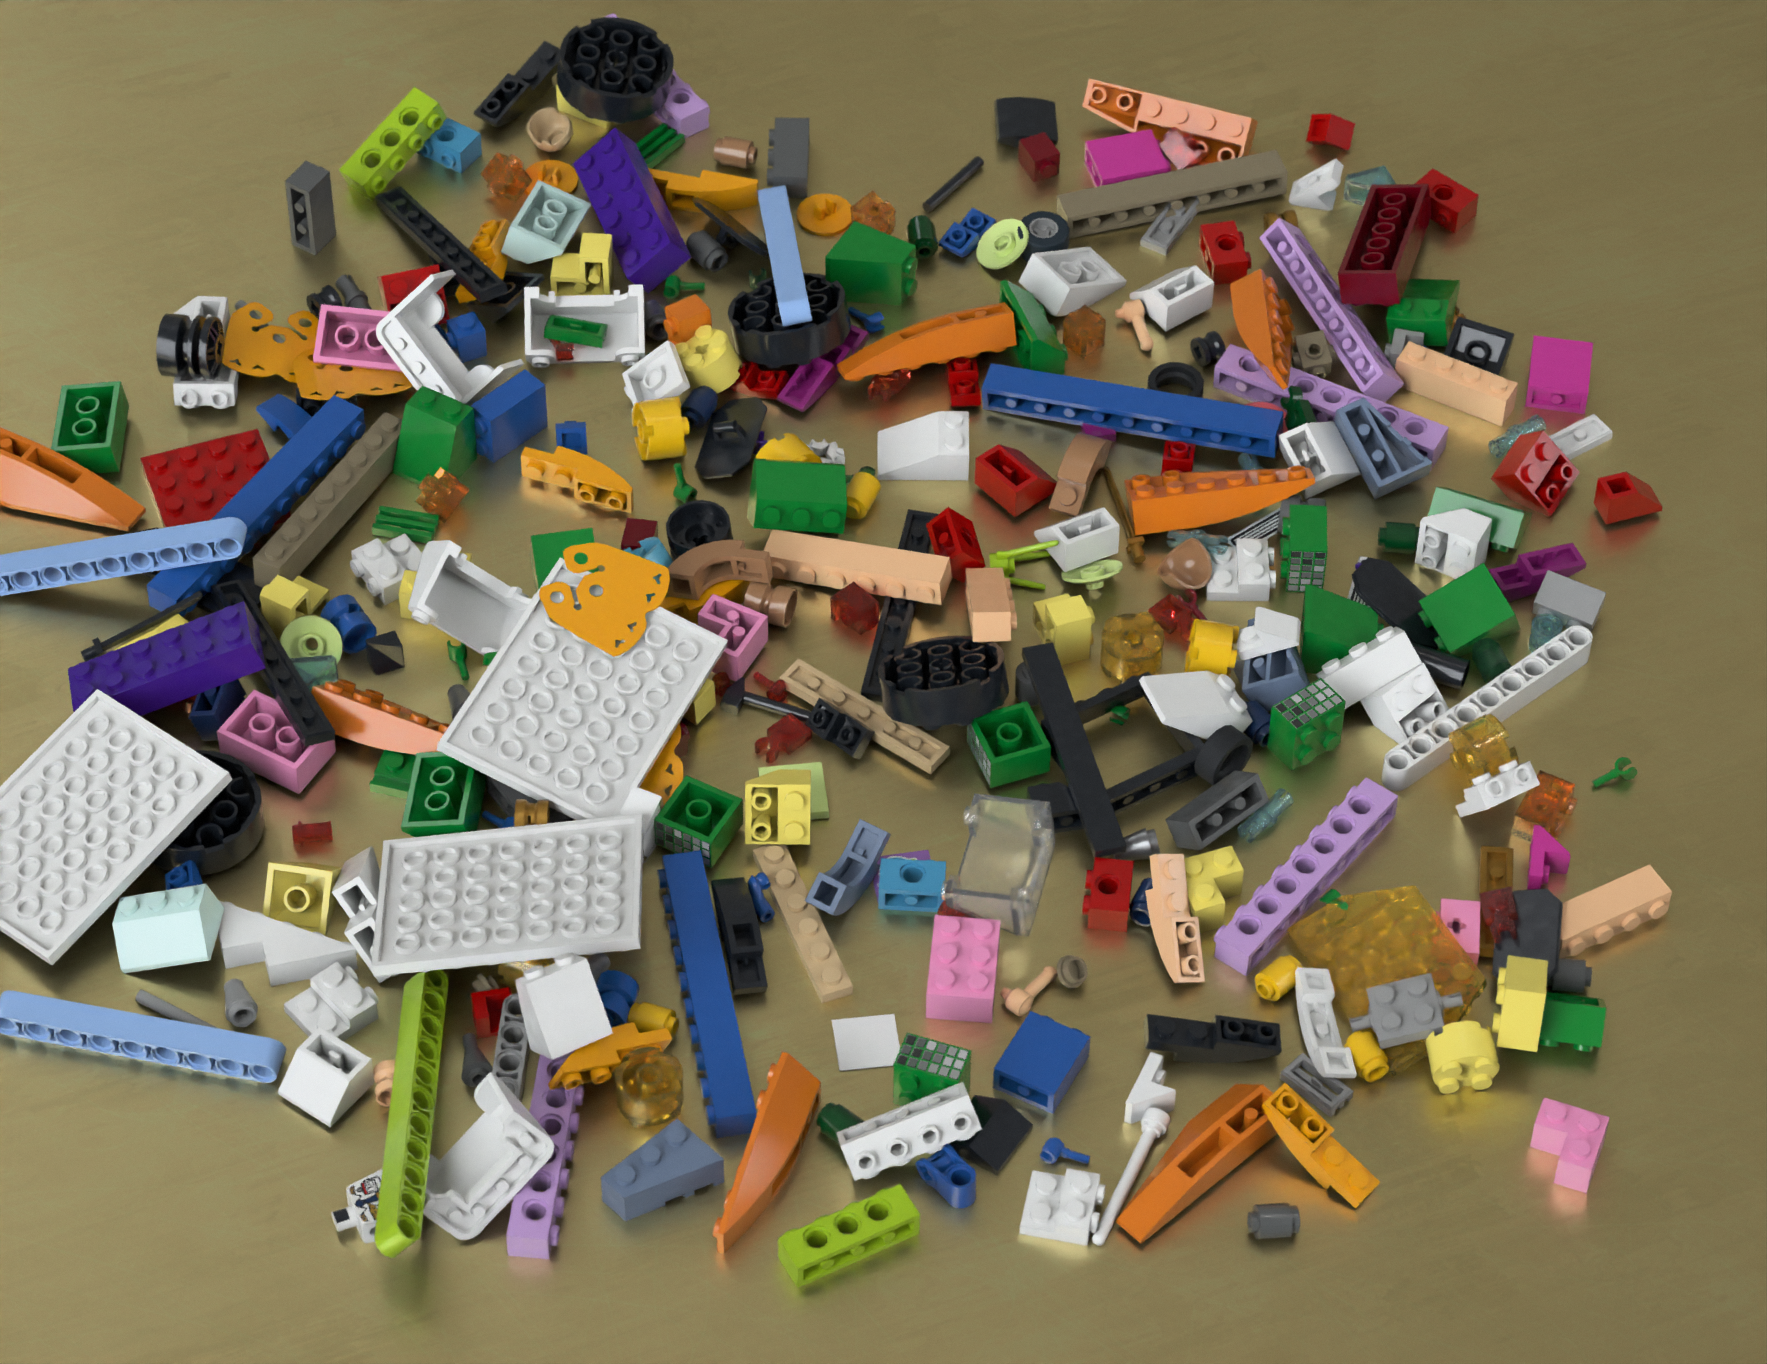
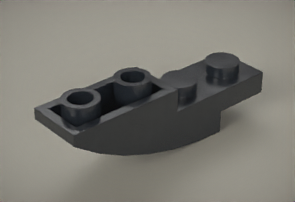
M544 41L514 76L508 73L474 111V115L495 127H499L525 113L554 86L552 78L557 73L560 48Z
M744 877L711 880L721 941H724L733 995L766 992L768 984L762 957L764 947L755 907Z
M1147 1014L1144 1020L1145 1049L1173 1052L1174 1061L1190 1063L1243 1062L1280 1055L1282 1051L1279 1023L1215 1015L1212 1023Z

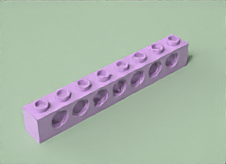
M1278 218L1264 232L1260 240L1320 330L1324 331L1325 338L1333 346L1335 353L1361 392L1366 396L1386 402L1404 385L1403 381L1351 304H1341L1339 286L1302 231L1285 220Z
M1230 344L1215 365L1213 387L1251 402L1272 403L1287 413L1286 409L1281 406L1280 400L1282 397L1290 398L1288 388L1282 390L1263 371L1249 350ZM1290 367L1288 388L1290 386L1301 387L1303 400L1309 401L1317 422L1333 421L1337 409L1364 397L1391 423V426L1403 438L1406 437L1412 442V446L1422 456L1427 457L1433 462L1430 471L1445 450L1449 427Z
M1367 777L1358 786L1354 785L1348 791L1345 800L1340 806L1335 805L1330 810L1325 822L1321 826L1316 825L1312 829L1308 840L1303 845L1299 844L1294 848L1290 859L1284 865L1280 864L1276 867L1271 879L1265 885L1261 884L1258 886L1246 906L1241 905L1237 909L1233 920L1227 926L1222 925L1218 929L1214 937V942H1216L1214 957L1247 977L1395 817L1398 795Z
M574 1051L553 1060L541 1054L539 1056L529 1112L552 1139L554 1151L547 1161L550 1163H545L513 1197L506 1235L508 1256L549 1259L551 1246L558 1245L559 1226L555 1225L556 1218H562L564 1212V1197H560L561 1189L568 1188L569 1169L565 1167L566 1161L573 1160L574 1141L570 1139L571 1133L578 1132L579 1113H575L576 1105L582 1106L584 1085H579L570 1090H565L564 1087L550 1090L548 1083Z

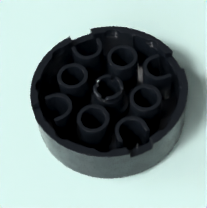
M596 18L591 20V24L581 28L575 26L564 37L560 46L557 85L565 100L586 117L624 124L646 118L664 105L670 92L674 58L668 43L664 44L657 37V32L650 27L625 18Z
M803 273L812 321L785 327L782 325L773 277L758 282V288L748 294L742 291L733 299L728 308V319L737 353L748 361L766 365L768 368H778L782 365L795 363L797 365H807L814 358L822 356L837 346L842 345L851 329L843 286L838 281L833 283L826 281L825 275Z
M943 636L909 644L902 647L903 653L895 658L892 655H888L878 668L885 713L894 721L923 726L925 730H936L943 725L950 724L958 726L969 725L974 722L975 718L1002 706L1009 694L1005 657L1002 648L994 642H987L986 644L973 642L972 636Z
M194 750L229 772L232 781L152 863L162 869L171 871L173 868L192 860L196 864L200 875L223 871L243 861L260 841L264 830L265 818L261 789L254 773L244 763L224 753Z

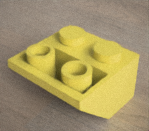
M778 769L745 782V844L810 845L811 770Z

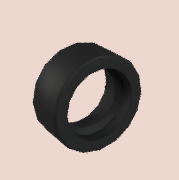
M1169 362L1154 368L1148 376L1147 389L1160 391L1158 388L1170 383L1181 384L1192 390L1187 396L1203 398L1204 380L1200 372L1193 366L1180 362Z
M1225 725L1219 728L1207 739L1198 753L1195 762V772L1213 786L1233 771H1242L1251 757L1253 741L1232 725Z

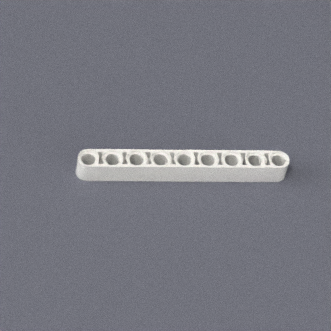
M1579 625L1567 628L1389 750L1384 757L1382 784L1393 791L1406 789L1588 662L1593 638L1591 631Z

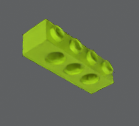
M414 87L339 169L347 184L372 201L375 196L386 188L390 180L405 167L409 159L424 146L428 138L447 119L440 104Z
M901 1184L892 1188H884L865 1200L852 1202L840 1211L831 1215L820 1216L806 1226L787 1231L783 1236L778 1237V1258L797 1288L920 1234V1213Z

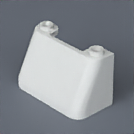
M628 285L629 291L620 295V290H614V295L555 296V291H549V297L540 294L539 287H524L526 361L532 363V366L536 368H545L550 366V364L621 362L622 365L633 366L645 357L643 285ZM552 314L608 325L607 335L602 348L543 338L544 328L549 316Z
M428 541L421 555L408 609L412 612L411 617L422 624H432L483 656L488 652H498L532 599L523 593V589L518 586L510 587L466 560L467 555L460 553L462 547L452 541Z
M491 1072L479 1083L474 1093L477 1105L485 1112L440 1160L431 1154L429 1157L423 1215L460 1240H469L476 1237L550 1159L554 1151V1144L548 1133L506 1084Z

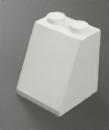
M573 952L556 957L554 959L555 963L545 968L540 965L524 971L523 977L515 980L530 1049L551 1060L613 1034L587 958L577 954L574 955Z

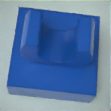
M564 421V423L555 424L557 446L587 454L586 422Z

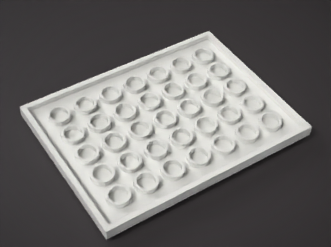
M560 557L541 587L555 582L566 583L570 586L573 595L574 608L580 610L582 606L579 604L576 588L585 575L591 574V572L573 573L567 569L565 560ZM593 585L590 587L589 592L593 596H601L603 589L599 585ZM540 587L438 742L437 750L537 801L549 800L551 808L575 820L618 816L633 786L639 788L726 649L728 640L659 606L645 614L646 629L638 642L625 653L613 657L553 621L547 614L539 597ZM558 591L553 592L550 595V599L554 603H561L564 600V595ZM636 622L627 625L631 632H633V627L637 624ZM615 640V647L617 648L619 644L624 643L625 640Z
M97 689L0 786V931L50 965H53L232 781L229 772Z
M642 813L384 840L371 962L373 977L518 961L526 962L529 960L556 958L573 952L574 955H593L596 953L640 949L644 820Z

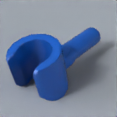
M849 307V314L860 319L868 333H874L885 328L880 322L884 320L880 312L867 315L854 307Z
M488 811L482 813V818L497 825L499 828L514 827L513 817H507L504 820Z
M1055 1137L1046 1141L1040 1153V1158L1050 1164H1054L1059 1156L1088 1164L1090 1159L1088 1155L1065 1148L1063 1142Z

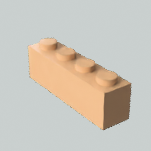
M1410 341L1396 359L1395 371L1404 383L1401 387L1403 389L1501 427L1514 409L1518 387L1517 382Z
M1003 567L966 568V602L973 642L1011 641V630H1017V614L1010 586V578L1004 577Z
M1649 864L1564 902L1559 958H1566L1570 955L1576 956L1592 945L1605 943L1612 936L1623 931H1631L1639 924L1652 918L1658 919L1668 912L1672 894L1671 889Z

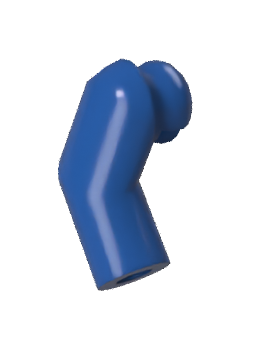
M760 872L755 877L752 875L747 885L757 916L762 922H768L773 919L775 912L762 892L770 887L769 879L765 873Z

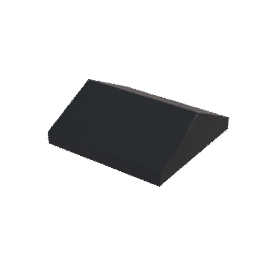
M505 271L503 282L506 284L508 293L482 304L476 299L469 301L466 305L469 310L495 323L524 299V287H537L545 280L543 274Z
M1458 316L1444 355L1501 376L1507 363L1514 333Z
M974 1095L971 1102L982 1130L977 1131L973 1137L967 1140H955L948 1144L954 1148L959 1156L998 1175L1033 1129V1124L1003 1099Z

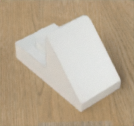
M1334 159L1294 181L1288 202L1294 206L1326 211L1333 210L1336 198L1335 189L1341 182L1343 165L1337 159Z
M1256 607L1254 625L1239 629L1237 655L1243 661L1298 646L1300 620L1287 614L1263 607Z
M1150 1052L1126 1101L1124 1122L1132 1124L1141 1121L1148 1108H1158L1166 1113L1174 1110L1176 1091L1163 1086L1166 1071L1162 1070V1055Z

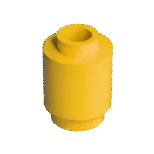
M1291 955L1280 956L1255 976L1256 990L1259 995L1271 1001L1279 1000L1295 987V971L1297 967L1303 968L1301 963Z
M645 1001L641 1004L635 1002L627 1018V1023L634 1022L639 1033L668 1028L671 1037H674L679 1028V1018H676L675 1010Z
M1357 1031L1347 1038L1344 1047L1350 1048L1356 1072L1361 1078H1365L1367 1082H1374L1388 1072V1058L1383 1050L1380 1049V1045L1371 1032Z

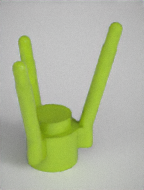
M1052 540L1012 550L989 553L990 568L1003 567L1004 577L1010 578V584L1044 590L1046 588L1045 584L1010 577L1009 574L1015 573V562L1051 556L1048 551H1034L1057 546L1059 542L1058 540Z

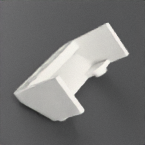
M453 270L431 274L378 323L376 335L379 342L417 391L423 385L470 406L499 387L524 362L519 359L501 364L496 369L482 364L474 367L470 372L467 370L434 327L443 318L445 312L444 304L436 292L456 275Z

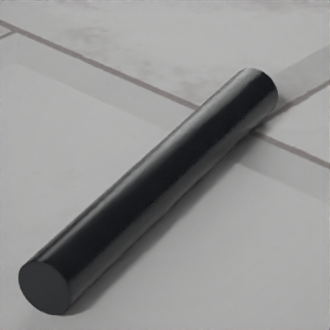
M976 156L922 204L923 209L928 213L935 209L984 165L983 159Z

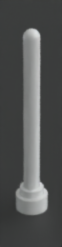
M1148 1108L1141 1120V1130L1143 1133L1097 1226V1232L1092 1236L1094 1244L1102 1245L1105 1243L1154 1140L1166 1133L1171 1118L1163 1110L1158 1108Z

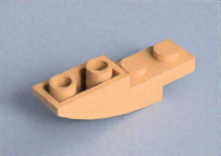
M1184 854L1151 855L1149 857L1153 889L1145 892L1151 927L1162 961L1174 983L1205 982L1199 920L1198 917H1190Z

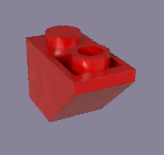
M1621 472L1598 478L1594 505L1605 524L1662 511V505L1651 486L1630 473Z

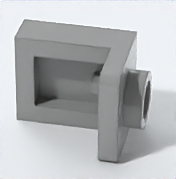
M1395 328L1392 344L1386 343L1384 352L1394 370L1396 359L1409 341L1423 346L1424 333Z

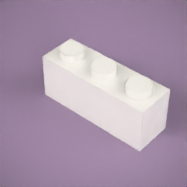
M1389 626L1380 630L1376 634V639L1367 644L1362 642L1353 646L1349 650V655L1340 660L1336 658L1325 663L1321 667L1322 671L1316 674L1317 678H1322L1346 701L1345 709L1422 664L1404 630L1397 626L1394 628Z

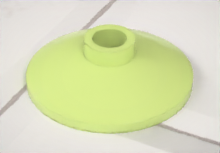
M1005 219L991 226L978 243L976 254L979 262L989 269L1003 268L1014 262L1027 246L1029 239L1027 227L1017 219ZM1019 226L1023 232V239H1020L1017 233Z
M1097 560L1067 572L1063 571L1061 575L1062 579L1066 582L1085 584L1087 590L1102 588L1104 581L1118 574L1123 569V565L1118 560Z
M306 615L294 619L285 627L280 638L281 645L301 676L318 677L327 674L338 664L342 655L343 643L339 631L330 621L319 616ZM315 639L318 646L316 648L308 647L307 640Z

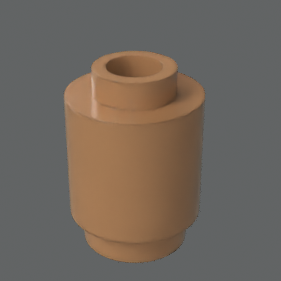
M725 136L724 139H717L714 147V160L720 161L721 165L749 169L751 164L756 163L758 148L754 147L753 141Z

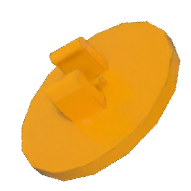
M544 160L534 163L523 172L521 185L523 191L528 196L538 180L572 195L577 189L579 179L576 170L569 164L558 160Z
M828 193L815 194L806 198L799 204L796 211L797 222L802 229L818 236H834L842 233L851 226L854 219L853 207L850 203L838 195Z

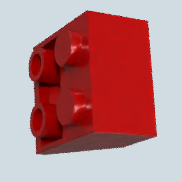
M439 264L378 276L377 280L384 311L391 312L431 274L440 273ZM441 287L436 293L444 304L445 312L443 318L437 323L438 325L447 323L446 320L450 319L444 288Z
M1542 430L1519 435L1491 479L1508 499L1545 516H1551L1580 472L1545 431Z
M997 444L975 458V484L1014 517H1017L1054 493L1057 481L1020 450Z

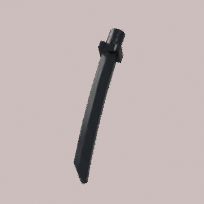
M201 591L103 642L99 638L93 639L94 645L81 651L84 661L86 662L106 654V650L192 606L203 597Z

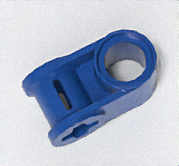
M945 1144L941 1150L927 1159L921 1158L916 1161V1167L921 1178L929 1186H932L951 1206L959 1209L967 1208L975 1202L976 1172L973 1167L968 1165L957 1154L951 1145Z

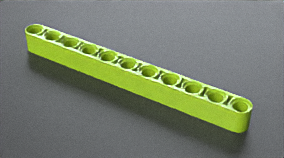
M442 969L418 972L404 985L374 1236L375 1244L379 1251L389 1258H395L421 1236L448 992V978Z

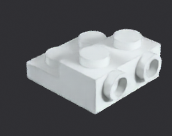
M669 340L622 373L626 384L624 391L631 399L633 406L636 402L679 396L690 388L676 346Z
M238 359L230 360V362H236L238 365H240ZM222 363L220 372L215 380L204 379L203 376L200 379L192 378L189 371L184 378L175 377L173 382L174 405L189 409L199 406H213L217 409L235 406L238 395L237 382L240 372L230 369Z
M405 533L384 544L376 538L351 551L352 560L350 561V567L356 577H362L366 582L371 595L374 597L378 596L384 605H387L399 599L398 592L404 570L417 571L422 552Z
M1236 539V547L1205 546L1212 562V574L1206 584L1207 601H1269L1270 589H1275L1276 571L1269 570V566H1274V547H1268L1267 539Z
M1515 759L1499 766L1500 773L1492 777L1490 772L1473 778L1472 782L1474 785L1463 790L1465 793L1463 796L1466 801L1455 805L1459 816L1463 817L1487 810L1540 785L1530 761L1518 764Z
M335 962L310 978L311 987L284 1003L285 1013L308 1037L320 1026L344 1041L378 1019L377 1004L379 1001L372 988L367 986L363 989L358 984L359 979L350 966L343 969L338 962Z
M1067 1168L1065 1176L1032 1170L1020 1224V1234L1088 1246L1090 1232L1096 1233L1099 1224L1100 1213L1095 1212L1096 1204L1103 1205L1106 1185L1100 1184V1174Z

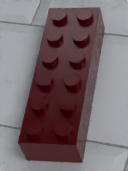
M1429 184L1371 185L1338 271L1341 304H1352L1354 306L1365 304L1391 306L1400 304L1432 216Z

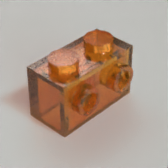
M1540 770L1537 774L1540 785L1528 790L1515 812L1511 832L1512 835L1529 842L1532 839L1534 825H1541L1552 837L1558 839L1564 828V817L1566 815L1571 816L1577 804V798L1573 797L1576 784Z

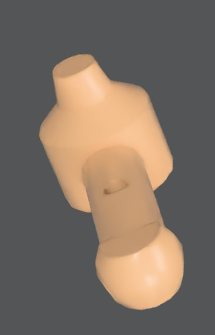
M1140 299L1125 301L1122 308L1115 310L1116 318L1133 323L1141 344V350H1151L1153 348V340L1144 322V305Z
M1046 966L1043 972L1024 989L1019 987L1012 990L1006 987L1003 988L1000 995L1005 999V1008L1019 1017L1025 1015L1032 1006L1033 998L1049 983L1056 980L1058 976L1057 969L1052 966Z

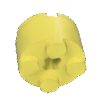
M703 325L696 330L693 338L687 342L675 345L690 384V388H688L690 392L699 386H707L717 394L729 388L740 375L738 369L742 367V361L724 331L712 329L710 325Z
M1459 1021L1442 1026L1443 1033L1435 1036L1433 1031L1427 1037L1425 1044L1433 1081L1439 1086L1441 1093H1453L1459 1087L1473 1086L1476 1090H1483L1493 1084L1492 1078L1497 1075L1500 1066L1492 1030L1489 1026L1484 1029L1481 1028L1480 1022Z

